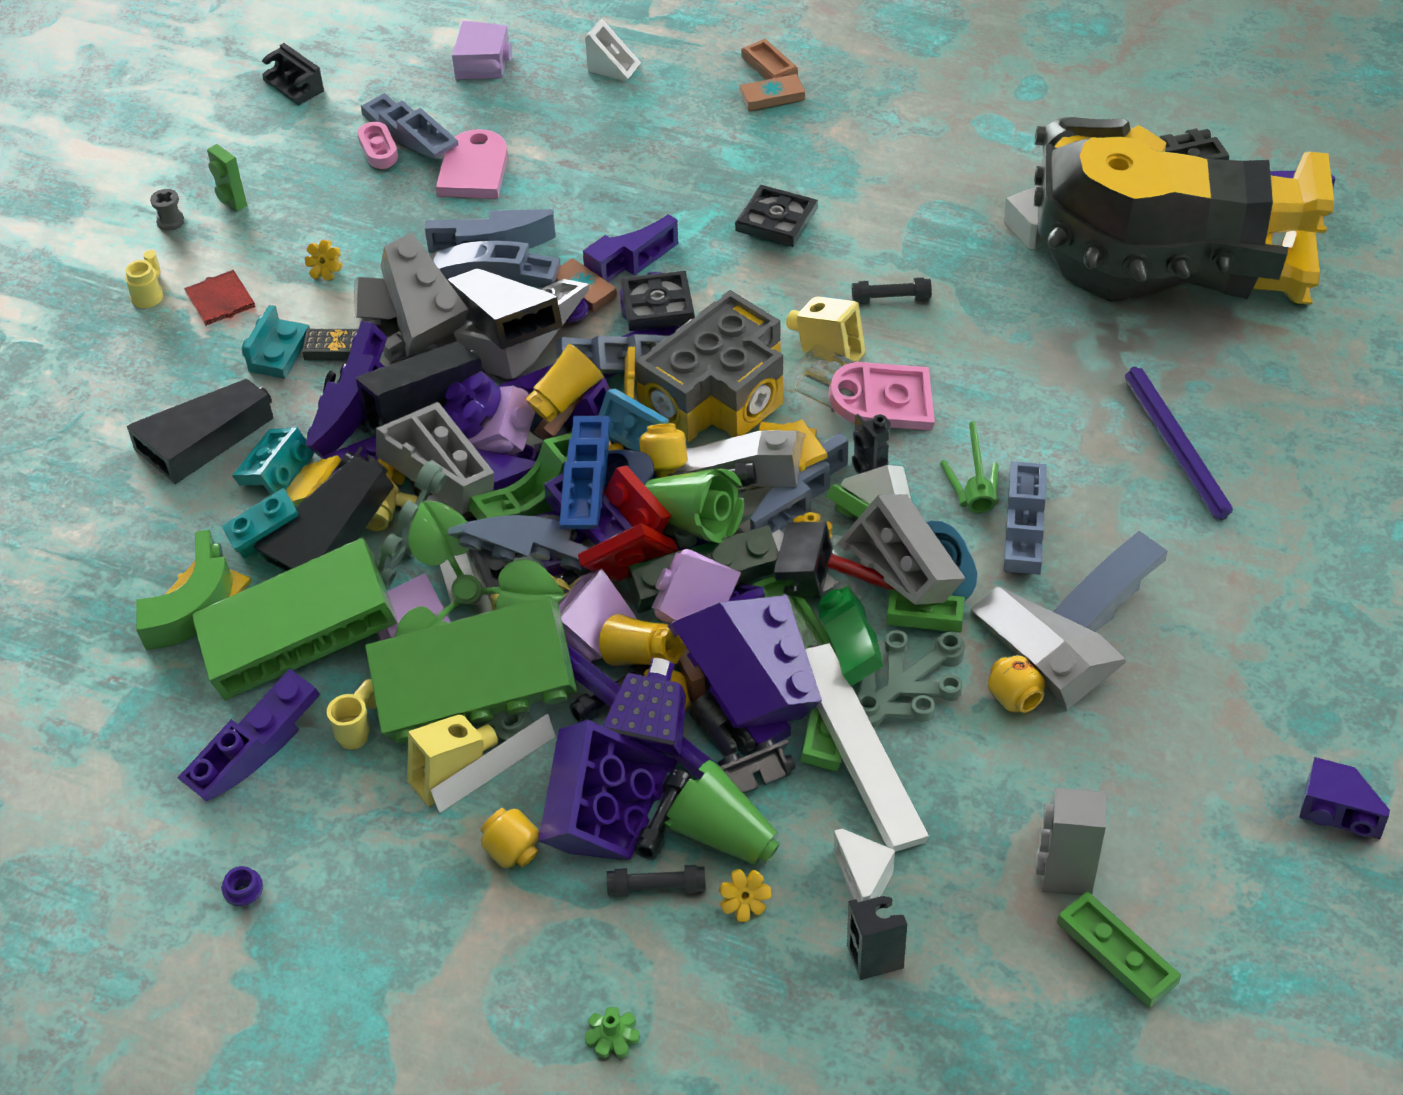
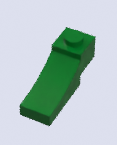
M849 585L840 590L834 589L824 595L820 603L817 604L819 619L833 644L842 675L850 686H853L883 667L877 635L867 621L865 607Z

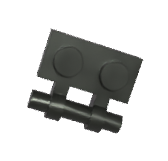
M1193 128L1186 130L1185 134L1176 136L1166 134L1160 136L1166 142L1165 152L1214 160H1229L1230 157L1218 138H1211L1209 129L1198 130Z

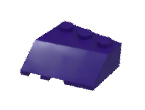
M787 595L719 602L671 622L668 625L674 637L680 636L689 650L687 656L693 666H699L711 684L709 690L734 728L801 720L822 701Z
M590 720L559 729L538 841L573 855L617 860L631 859L635 851L634 847L637 843V837L641 829L645 828L649 822L647 815L654 801L660 800L663 793L662 784L667 774L675 769L677 761Z

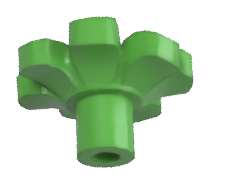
M608 1007L603 1017L598 1013H593L588 1019L589 1027L592 1030L585 1033V1042L587 1047H595L596 1055L601 1058H608L611 1050H613L616 1058L623 1059L629 1055L627 1044L636 1045L639 1042V1031L633 1029L636 1025V1019L631 1012H626L619 1017V1009L617 1007Z

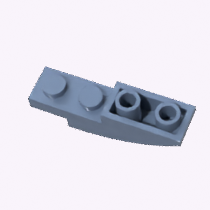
M553 209L490 210L489 219L425 221L428 253L478 241L528 243L530 249L556 238Z
M478 241L460 244L437 252L433 260L447 281L452 277L478 268L524 285L543 288L555 283L560 271V258L530 254L528 243L513 241Z
M497 516L465 522L450 527L447 534L460 539L459 545L465 548L481 550L482 547L493 551L492 557L501 561L513 562L515 558L527 557L529 555L542 560H550L551 557L561 561L560 566L562 568L575 572H581L582 568H585L581 566L578 554L589 549V547L569 540L572 529H560L559 521L536 516Z

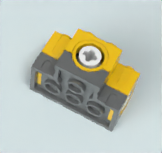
M727 291L722 295V298L714 301L702 310L697 317L690 319L678 328L673 335L666 337L653 347L648 354L641 356L635 361L636 378L638 381V402L669 419L668 424H675L676 429L683 431L688 443L700 431L705 430L711 424L720 430L723 429L732 438L745 435L783 404V354L781 353L780 342L781 321L735 292Z

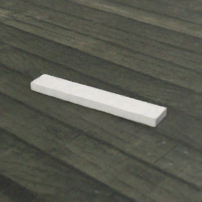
M830 643L805 649L822 701L816 707L886 846L897 852L926 843L929 835L857 695L842 675L840 663Z

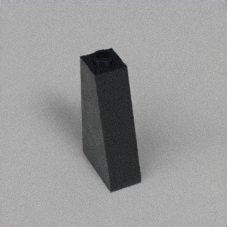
M478 268L448 279L450 285L468 308L466 319L501 350L563 327L558 300L554 294Z
M456 341L360 375L356 378L366 428L376 435V428L438 402L444 408L447 402L445 394L449 386L454 382L462 383L470 376L481 372V358L474 350H469Z
M246 378L129 424L127 429L134 450L174 484H177L274 419L270 405L272 398L264 387H257Z
M354 456L296 507L299 513L296 518L258 540L253 547L267 562L287 572L312 559L358 540L394 487L386 475L388 470L373 459H369L366 462Z

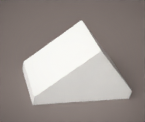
M600 19L585 37L589 72L626 81L641 63L603 19Z
M1036 187L1007 197L1004 223L1031 249H1035L1039 237L1038 207L1034 206Z
M886 465L845 478L841 483L842 487L869 504L877 495L907 494L911 500L904 467Z
M835 830L834 855L853 900L857 899L858 902L880 897L894 871L895 850L847 830Z

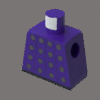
M652 658L647 676L628 674L613 702L603 727L658 752L680 756L686 694L681 684L670 681L674 663L662 658Z

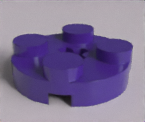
M478 372L465 379L462 383L454 382L449 386L445 394L447 402L444 410L466 438L470 439L484 429L480 423L486 415L492 419L496 413L501 399L500 387L486 374Z

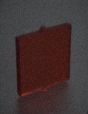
M234 270L215 277H206V280L184 288L186 295L205 326L225 318L231 319L235 314L255 307L253 299Z

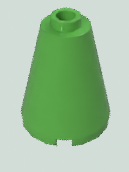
M717 468L654 478L645 484L649 491L672 515L668 521L669 524L708 542L721 543L724 542L721 539L725 536L732 537L742 520L744 498H739L737 486L742 487V484L737 475L730 470Z
M708 760L699 768L700 771L705 773L703 777L695 781L691 778L677 796L667 814L670 819L665 821L664 825L671 831L754 866L760 860L765 864L768 863L780 845L775 840L778 832L721 767L712 760Z

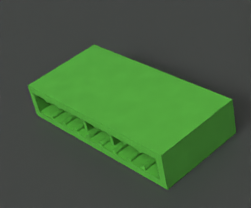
M363 538L348 543L343 547L312 559L307 563L192 614L209 681L224 700H228L285 674L288 669H297L398 623L376 558Z
M551 596L365 645L381 732L390 739L396 740L397 743L408 742V732L456 715L465 716L472 724L483 723L493 719L492 714L503 711H507L508 714L522 713L530 709V704L544 701L545 704L560 703L567 700L568 694L577 692L559 605Z

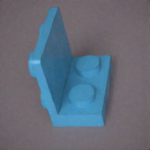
M615 388L606 391L598 415L609 416L610 418L609 440L611 442L623 444L633 451L639 452V438L647 432V427L656 424H668L669 419Z

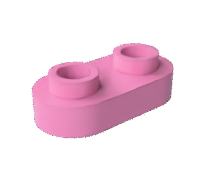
M369 122L359 128V143L368 163L372 167L387 169L397 162V147L385 124Z

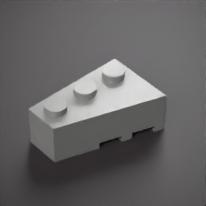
M412 232L385 245L380 267L390 300L393 302L396 311L398 327L402 331L406 344L405 350L409 357L453 334L464 326L468 308Z
M438 402L376 428V456L414 482L427 461L443 469L442 472L447 475L446 481L437 494L432 491L431 493L463 514L470 510L468 505L472 496L493 491L494 471Z
M907 494L877 495L837 543L844 550H850L861 558L860 562L864 566L874 568L883 575V580L915 605L944 603L966 579Z
M1055 787L1051 803L1044 804L1043 827L1040 829L1039 850H1037L1035 874L1043 875L1042 891L1083 895L1087 891L1091 894L1093 893L1106 829V792Z

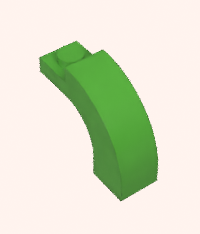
M572 433L543 440L536 463L516 483L503 489L472 496L468 508L477 520L510 515L536 516L554 511L545 501L544 483L564 473L565 461L568 458L569 438H572Z
M210 530L195 531V567L191 577L184 585L169 594L136 599V630L145 650L172 646L196 636L197 632L192 614L230 596L233 577L226 558L223 557L221 544L214 543Z

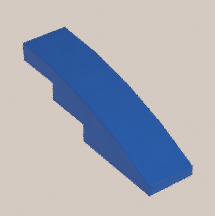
M573 416L572 438H569L568 458L564 465L560 529H598L611 425L609 416Z

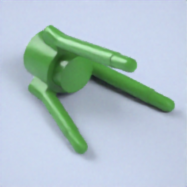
M971 421L969 428L976 476L967 481V485L963 490L947 461L942 460L940 465L958 495L960 506H968L971 512L981 514L992 510L999 503L997 494L999 465L996 462L992 464L990 481H988L983 473L976 422Z

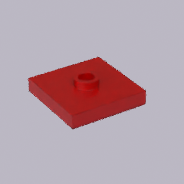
M640 523L579 553L578 558L582 567L593 572L603 569L609 579L618 583L627 578L630 565L678 552L675 540Z

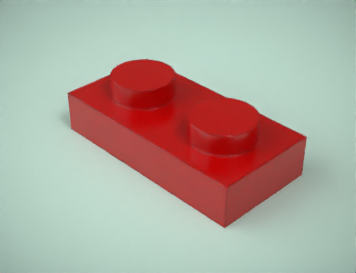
M627 465L616 468L604 490V494L632 527L642 523L662 534L672 515Z

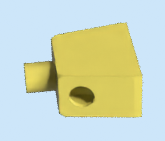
M814 297L801 311L792 310L788 314L786 326L790 330L799 332L802 350L805 354L836 368H841L846 364L858 362L866 353L858 302Z
M456 715L408 732L407 782L428 807L435 804L431 789L482 757L484 751L498 744V738L494 729L489 724L475 729L465 716Z

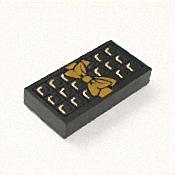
M307 329L302 350L304 360H348L352 348V340L358 329Z

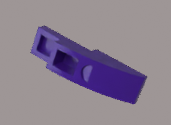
M361 321L359 329L353 337L347 363L342 368L340 383L327 382L324 393L319 398L318 410L313 424L308 429L305 445L320 458L338 450L364 420L356 378L362 374L385 367L380 362V358L388 338L374 323Z
M288 669L239 724L231 719L177 778L205 801L226 792L254 773L289 742L299 731L295 722L321 694L313 685L291 669Z

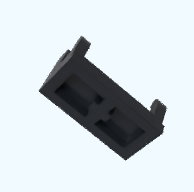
M280 44V48L263 58L262 62L266 65L275 61V65L262 74L263 81L298 106L324 92L320 67L287 44Z
M826 521L787 523L774 575L776 580H794L799 585L785 586L784 594L788 596H813L814 599L821 598L828 572L827 563L833 552Z
M880 896L858 902L857 899L848 901L847 947L860 980L904 968L908 925L904 915H891L885 919L876 915L878 909H887L892 906L893 899L890 897Z

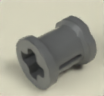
M161 189L151 195V205L157 211V226L165 231L180 228L184 224V216L178 209L179 197L177 192L172 189Z

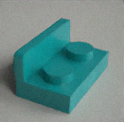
M268 305L263 315L258 317L256 326L249 338H246L242 345V355L245 357L248 372L285 379L303 349L306 331L310 329V326L308 324L279 319L276 306Z
M298 427L269 429L233 473L232 477L239 486L264 485L270 495L282 488L287 489L303 466H306L312 458L314 452L305 445L307 440Z
M282 488L221 525L234 550L239 552L243 558H246L257 551L253 546L258 540L293 520L299 513L296 509L297 506L285 489Z

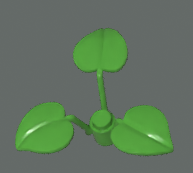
M423 501L419 504L409 529V547L418 561L429 566H439L448 559L457 576L451 588L455 599L440 611L437 616L424 606L411 609L400 620L395 637L448 623L442 621L445 616L461 604L471 606L478 603L483 595L499 594L496 608L501 609L546 596H551L559 604L564 597V591L545 568L527 559L515 560L501 570L499 574L500 587L484 588L481 582L474 576L464 575L454 557L465 554L470 549L459 545L460 539L447 535L450 527L467 521L456 510L443 503Z

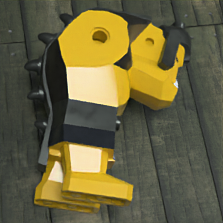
M1064 117L1052 121L1046 127H1036L1034 145L1042 146L1043 150L1042 165L1036 166L1034 185L1036 186L1034 206L1038 207V232L1046 241L1051 257L1067 280L1109 301L1134 298L1190 283L1244 299H1248L1253 289L1284 292L1294 304L1312 305L1313 301L1310 298L1309 288L1318 287L1320 278L1316 233H1326L1327 227L1324 226L1323 216L1332 214L1334 207L1328 153H1304L1292 179L1272 176L1270 174L1269 160H1214L1165 152L1166 142L1140 125L1130 128L1129 121L1123 118L1089 119ZM1286 232L1281 245L1272 244L1273 234Z

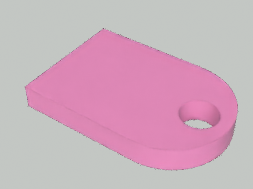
M482 129L469 130L456 135L455 138L458 140L459 145L444 154L436 185L437 197L498 199L508 159L507 145L504 138L493 131Z
M853 362L839 368L832 378L828 390L829 401L833 409L842 418L855 424V415L857 414L865 422L873 419L875 415L882 414L890 421L891 428L932 430L935 419L929 367ZM839 389H849L855 396H845L840 393Z

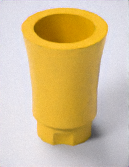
M568 344L558 360L533 387L534 391L525 400L546 422L551 423L558 414L561 415L576 399L602 380L604 376L588 357L573 345Z
M615 614L609 617L602 626L599 636V648L606 663L615 667L650 665L652 658H662L677 664L679 658L684 655L686 648L680 636L674 637L667 624L637 620L623 614Z

